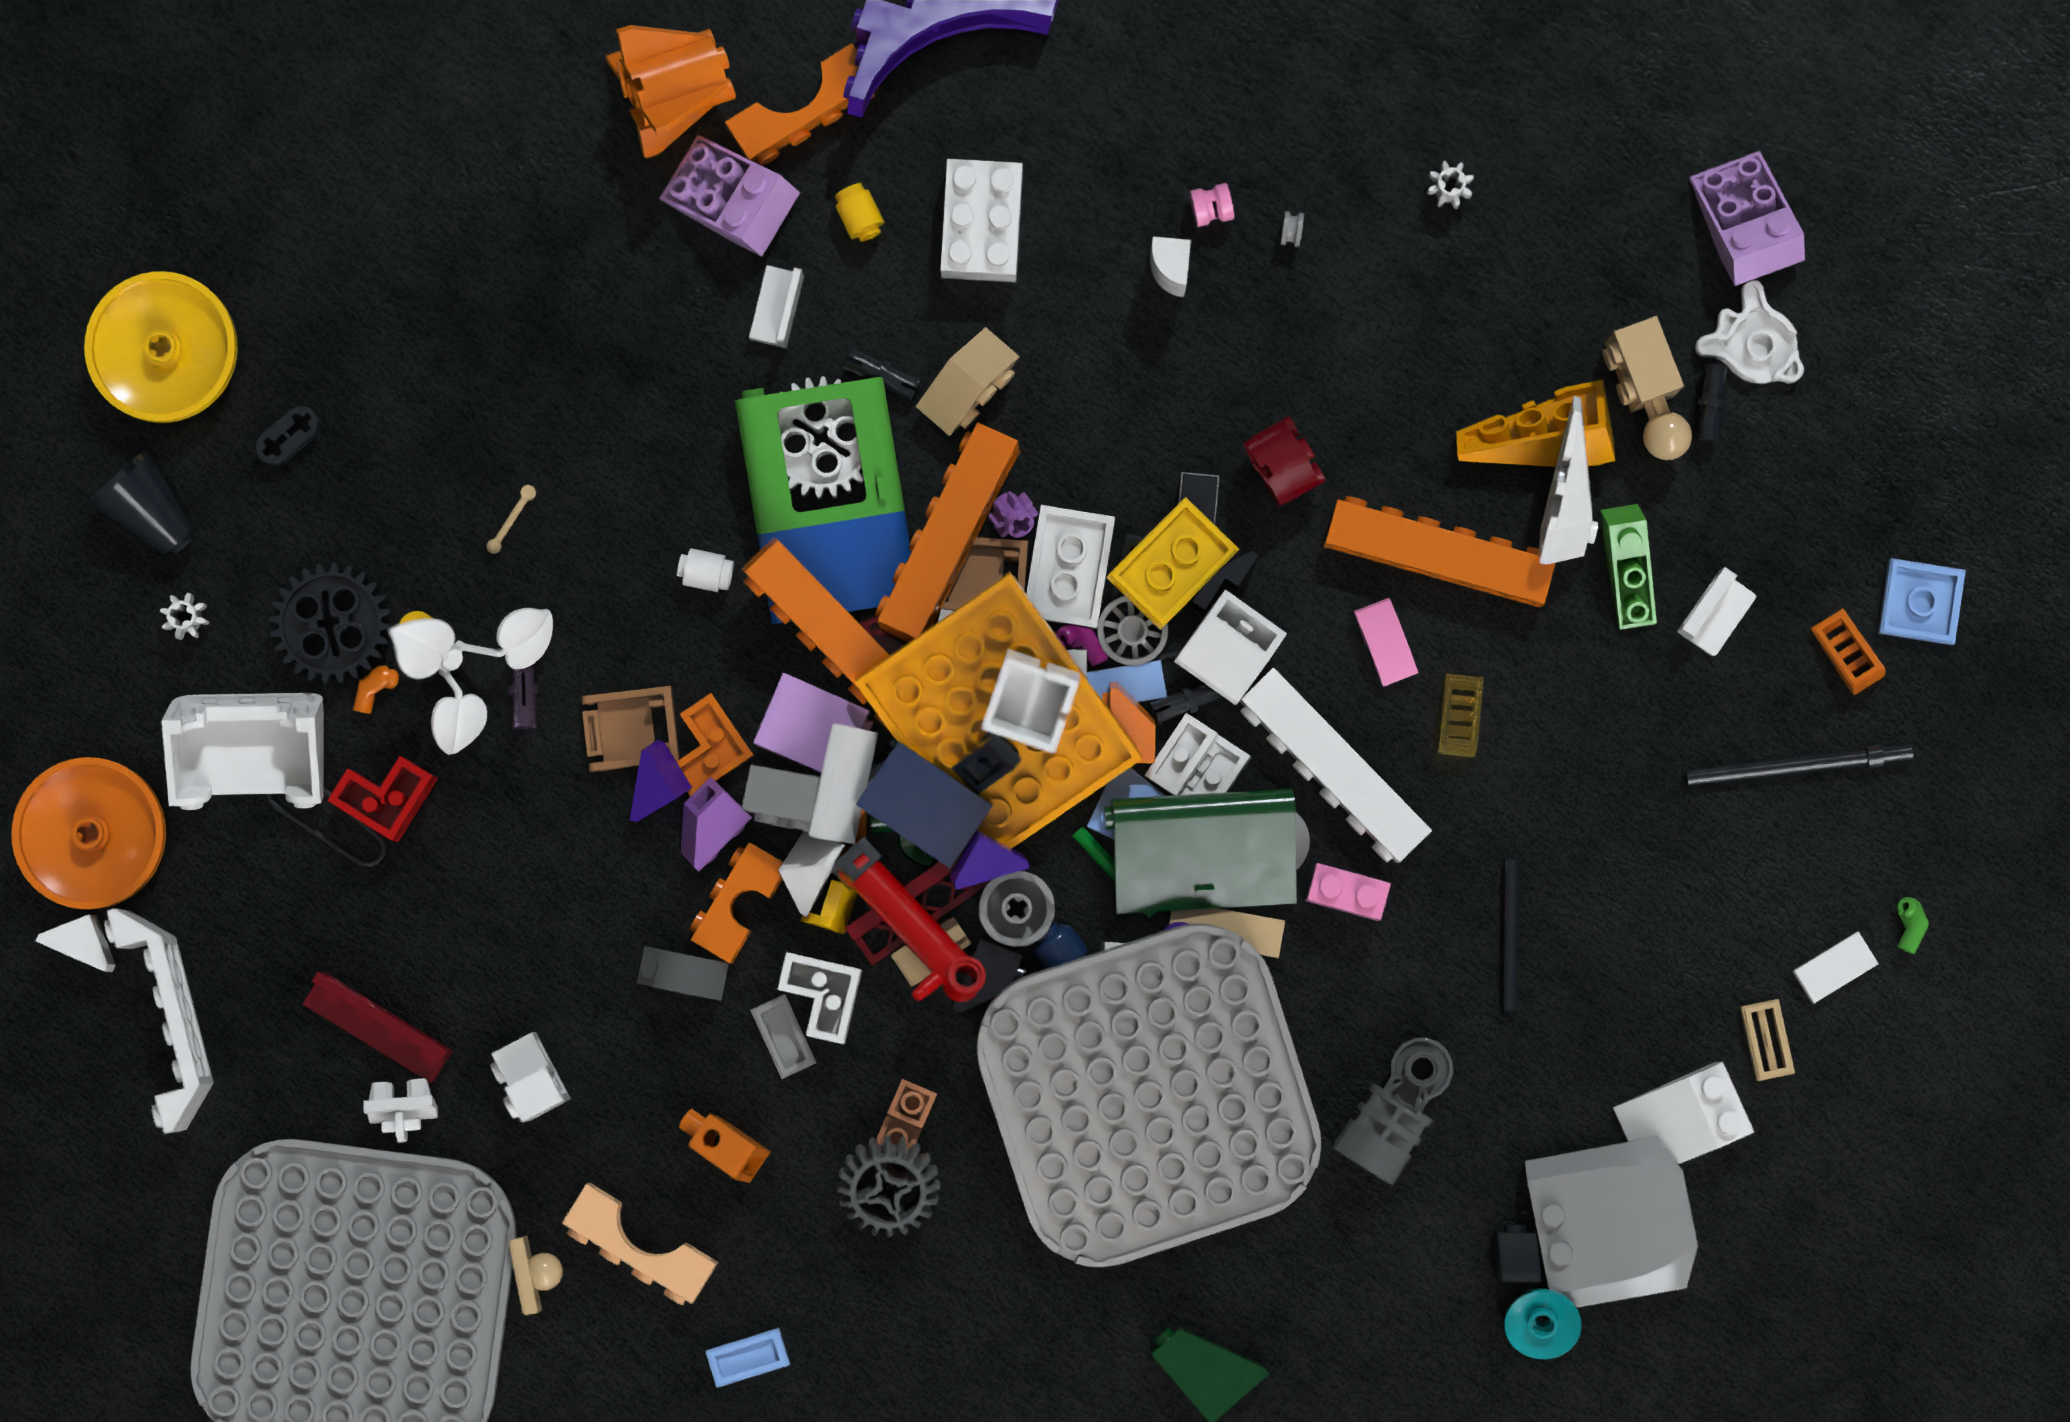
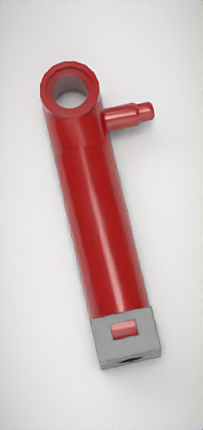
M863 837L836 861L831 872L848 890L854 888L932 972L912 992L914 999L921 1001L941 984L946 995L953 1001L961 1003L973 999L983 986L986 978L985 969L981 962L969 957L880 862L882 856ZM958 972L967 973L971 977L973 985L970 987L961 986L956 981L955 974Z

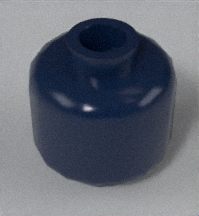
M1056 922L1050 925L1051 927L1047 933L1034 943L1035 945L1031 950L1032 957L1043 970L1085 957L1088 952L1087 946L1070 925L1063 924L1059 926Z

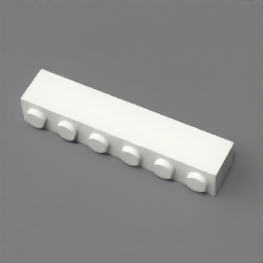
M1274 667L1241 698L1239 702L1244 706L1240 710L1242 715L1254 727L1261 723L1270 733L1266 738L1270 744L1281 754L1287 750L1297 760L1293 767L1307 781L1313 777L1323 787L1319 792L1320 795L1333 808L1340 805L1349 814L1345 820L1359 835H1362L1365 831L1376 842L1372 848L1384 861L1388 863L1393 859L1396 863L1401 862L1432 831Z

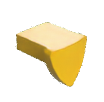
M831 880L820 916L809 913L807 917L802 915L801 922L844 934L857 892L854 888L848 890L843 883Z

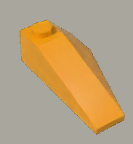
M1603 380L1564 387L1554 391L1555 398L1538 405L1532 400L1523 404V411L1509 417L1496 415L1457 431V455L1459 461L1556 467L1573 396L1581 398L1588 466H1598L1615 461L1613 433Z

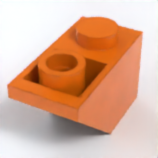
M1110 682V692H1102V700L1142 754V759L1137 763H1155V719L1118 682Z

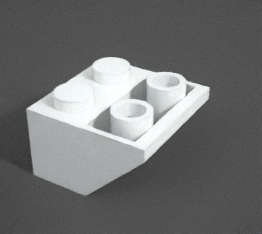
M1225 590L1207 612L1174 662L1236 705L1268 663L1287 633Z

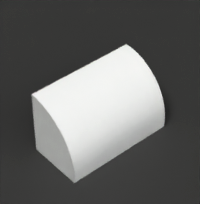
M1153 237L1150 256L1153 276L1158 284L1167 292L1184 297L1187 285L1191 240Z

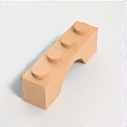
M592 1183L586 1184L563 1221V1224L569 1227L567 1234L584 1245L590 1240L600 1246L602 1249L599 1254L616 1265L621 1260L634 1268L631 1274L646 1284L651 1285L654 1280L666 1287L664 1294L681 1305L685 1301L691 1304L695 1302L719 1262L687 1242L678 1249L664 1254H652L640 1250L629 1241L623 1231L621 1224L622 1202Z

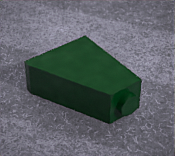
M1168 1327L1152 1341L1155 1348L1150 1351L1151 1355L1209 1422H1215L1269 1374L1263 1365L1181 1327H1178L1173 1332Z

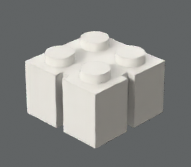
M1007 649L983 719L982 729L1055 754L1066 722V714L1070 711L1080 682V673L1049 662L1046 668L1043 669L1039 667L1040 659Z

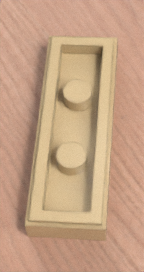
M1219 908L1171 911L1169 924L1182 921L1188 924L1220 926L1243 937L1260 955L1279 958L1285 925L1284 920Z

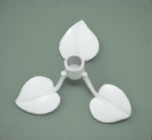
M521 608L507 615L501 621L497 631V642L502 647L500 649L465 644L460 640L454 643L455 635L452 628L447 623L438 619L413 620L389 629L398 664L406 675L415 679H421L431 676L439 669V674L446 679L454 691L455 698L444 697L437 702L431 717L432 733L442 751L451 755L462 750L481 733L487 719V709L483 700L475 694H467L462 697L461 688L450 674V671L457 669L461 665L463 660L462 652L468 651L495 657L505 655L506 662L511 668L523 669L529 667L542 657L551 640L553 619L548 609Z

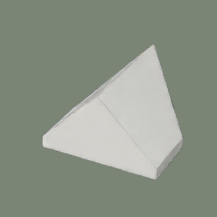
M803 831L780 867L779 872L799 912L807 917L820 896L831 874V870L845 845L838 841L811 837L809 832Z

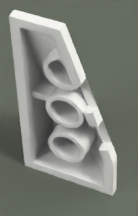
M1573 396L1540 528L1539 563L1551 564L1584 556L1587 543L1594 544L1597 534L1598 522L1592 521V500L1580 397Z

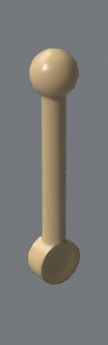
M525 485L521 489L522 497L496 537L487 542V550L490 553L495 554L501 550V541L527 501L535 498L536 491L533 486Z

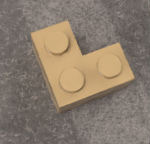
M985 327L948 360L916 407L949 436L960 426L966 430L980 414L976 409L979 403L984 406L997 391L996 387L1001 390L1012 379L1015 372L1011 368L1020 356Z

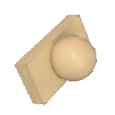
M528 1236L518 1237L510 1240L509 1247L522 1312L525 1315H530L542 1311L538 1290L554 1288L562 1278L563 1268L560 1261L552 1254L539 1253L532 1257Z

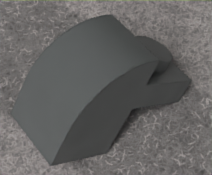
M644 946L637 983L721 1001L729 963Z

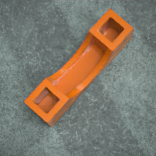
M853 43L821 62L822 84L815 99L805 108L791 113H778L756 102L725 122L730 134L747 159L755 163L759 162L761 166L766 165L779 156L778 150L789 143L792 146H796L811 136V129L821 123L824 126H828L842 117L843 113L841 111L848 107L849 99L843 97L849 75L856 77L859 68L854 66L857 49Z

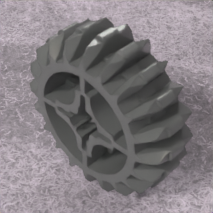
M887 1134L884 1136L883 1144L879 1145L877 1140L872 1137L869 1139V1149L858 1144L855 1149L857 1156L851 1154L846 1156L845 1164L847 1167H842L839 1170V1177L842 1181L837 1183V1191L843 1194L840 1197L841 1207H849L847 1217L849 1219L859 1217L858 1227L860 1230L871 1224V1233L874 1236L879 1233L880 1228H886V1234L890 1238L893 1236L894 1228L899 1227L900 1232L906 1235L908 1233V1223L919 1229L922 1225L921 1216L929 1218L932 1215L930 1205L938 1203V1195L935 1192L940 1190V1180L934 1178L938 1174V1169L936 1165H928L931 1161L929 1153H923L918 1156L920 1151L918 1143L911 1145L908 1149L905 1147L906 1138L900 1137L898 1145L891 1144V1136ZM889 1162L898 1163L907 1168L896 1169ZM875 1165V1178L866 1181L865 1186L858 1188L857 1182L860 1176L869 1167ZM883 1175L886 1182H891V1186L895 1184L894 1196L891 1190H886V1186L882 1188ZM920 1185L917 1196L908 1205L903 1207L902 1195L911 1191V1187ZM881 1203L888 1208V1210L877 1208L871 1204Z

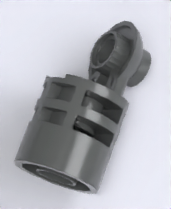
M1414 1038L1403 1043L1394 1054L1391 1062V1077L1382 1089L1376 1084L1371 1083L1368 1088L1371 1093L1364 1103L1362 1101L1359 1102L1356 1107L1359 1109L1358 1114L1354 1120L1351 1118L1348 1120L1332 1148L1394 1186L1412 1157L1408 1155L1414 1144L1417 1146L1422 1140L1419 1138L1425 1126L1430 1127L1433 1123L1432 1119L1421 1112L1429 1099L1441 1095L1452 1079L1453 1061L1448 1050L1439 1042L1429 1038ZM1418 1058H1426L1431 1064V1073L1425 1079H1416L1411 1072V1066Z

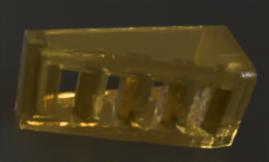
M1446 674L1438 753L1466 757L1476 756L1483 677ZM1452 689L1474 691V697L1453 695ZM1451 704L1472 706L1473 709L1472 711L1451 709ZM1449 720L1471 722V727L1449 725ZM1448 735L1469 737V740L1448 738Z

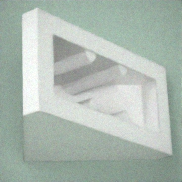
M86 915L38 934L36 942L104 972H113L115 968L114 959L97 915Z

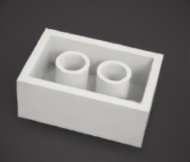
M947 159L941 256L942 278L1016 282L1022 163Z

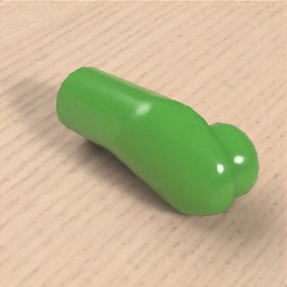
M1904 897L1897 904V912L1905 928L1897 947L1915 955L1929 922L1921 903L1915 898Z

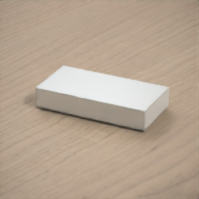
M1855 932L1793 970V973L1810 1001L1816 1003L1878 965V962L1860 933Z

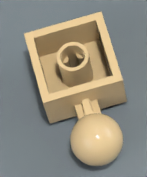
M1655 316L1614 331L1605 342L1606 349H1603L1602 352L1608 369L1610 371L1615 369L1620 383L1616 384V390L1623 406L1628 404L1631 413L1642 408L1646 410L1649 421L1644 429L1643 440L1647 450L1656 458L1673 460L1682 456L1688 450L1692 440V431L1685 418L1677 413L1670 412L1666 399L1674 397L1684 385L1659 320Z

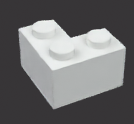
M786 952L778 990L815 998L806 1036L841 1044L846 1043L862 970Z
M532 1032L492 1053L495 1062L490 1064L498 1082L500 1084L506 1082L508 1087L504 1088L508 1096L503 1098L513 1118L520 1117L522 1122L531 1121L571 1099L536 1032Z

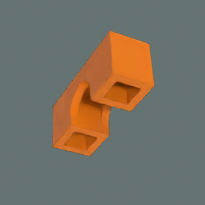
M750 842L746 848L739 846L728 864L733 867V870L725 881L720 878L709 895V898L714 900L708 912L700 911L689 929L694 932L691 941L732 964L751 933L749 929L740 925L733 915V904L736 898L746 891H758L771 899L783 880L779 869L784 862Z

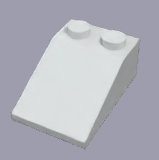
M1723 1062L1709 1064L1613 1107L1628 1142L1657 1136L1678 1164L1754 1133Z

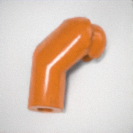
M377 666L364 675L358 684L353 711L371 714L376 693L384 687L388 689L395 688L399 681L398 672L394 669H389L388 666Z

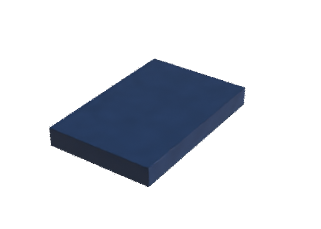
M900 741L894 746L856 802L858 807L949 868L954 864L993 807V804Z

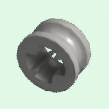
M1285 211L1281 245L1293 242L1295 247L1300 246L1304 213L1292 216L1289 211Z

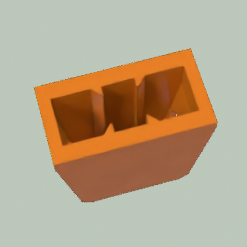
M690 1109L679 1124L680 1129L693 1137L688 1146L728 1175L740 1181L750 1183L771 1152L724 1119L713 1114H709L705 1118L695 1110ZM720 1134V1142L715 1147V1138Z

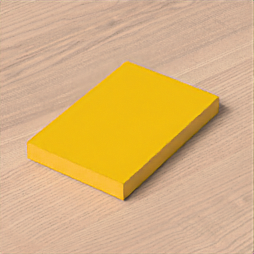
M1185 497L1106 578L1161 630L1239 551V548Z

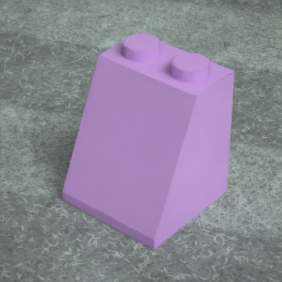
M783 673L753 743L758 748L822 774L833 723L871 731L874 722L868 719L870 716L869 710Z

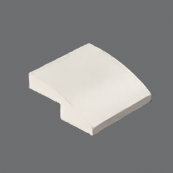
M1186 713L1156 757L1155 763H1152L1144 776L1171 795L1224 793L1230 791L1250 761L1251 756Z

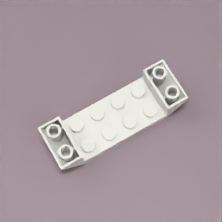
M120 909L108 910L109 920L105 921V930L111 943L115 942L116 948L134 949L148 945V949L144 950V958L148 970L155 972L158 986L153 987L154 997L159 1009L164 1008L167 1023H163L164 1036L169 1046L173 1045L177 1059L172 1061L175 1077L178 1082H183L184 1089L155 1096L157 1105L152 1106L155 1123L158 1128L163 1127L164 1134L187 1130L214 1082L177 939L175 936L131 911Z

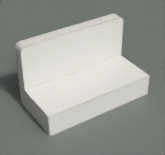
M766 266L750 331V340L782 348L787 347L804 278L802 269L794 268L793 271Z
M1726 567L1719 570L1677 631L1711 656L1717 655L1756 599V595L1735 580L1737 575Z

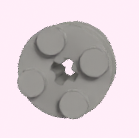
M1018 871L994 878L987 884L980 898L979 915L983 927L994 940L1010 947H1025L1035 943L1047 933L1054 919L1055 903L1051 890L1041 878L1029 872ZM1015 899L1018 903L1024 900L1028 906L1024 908L1026 915L1024 918L1019 919L1016 915L1010 918L1006 912L1011 909L1008 903L1010 900Z

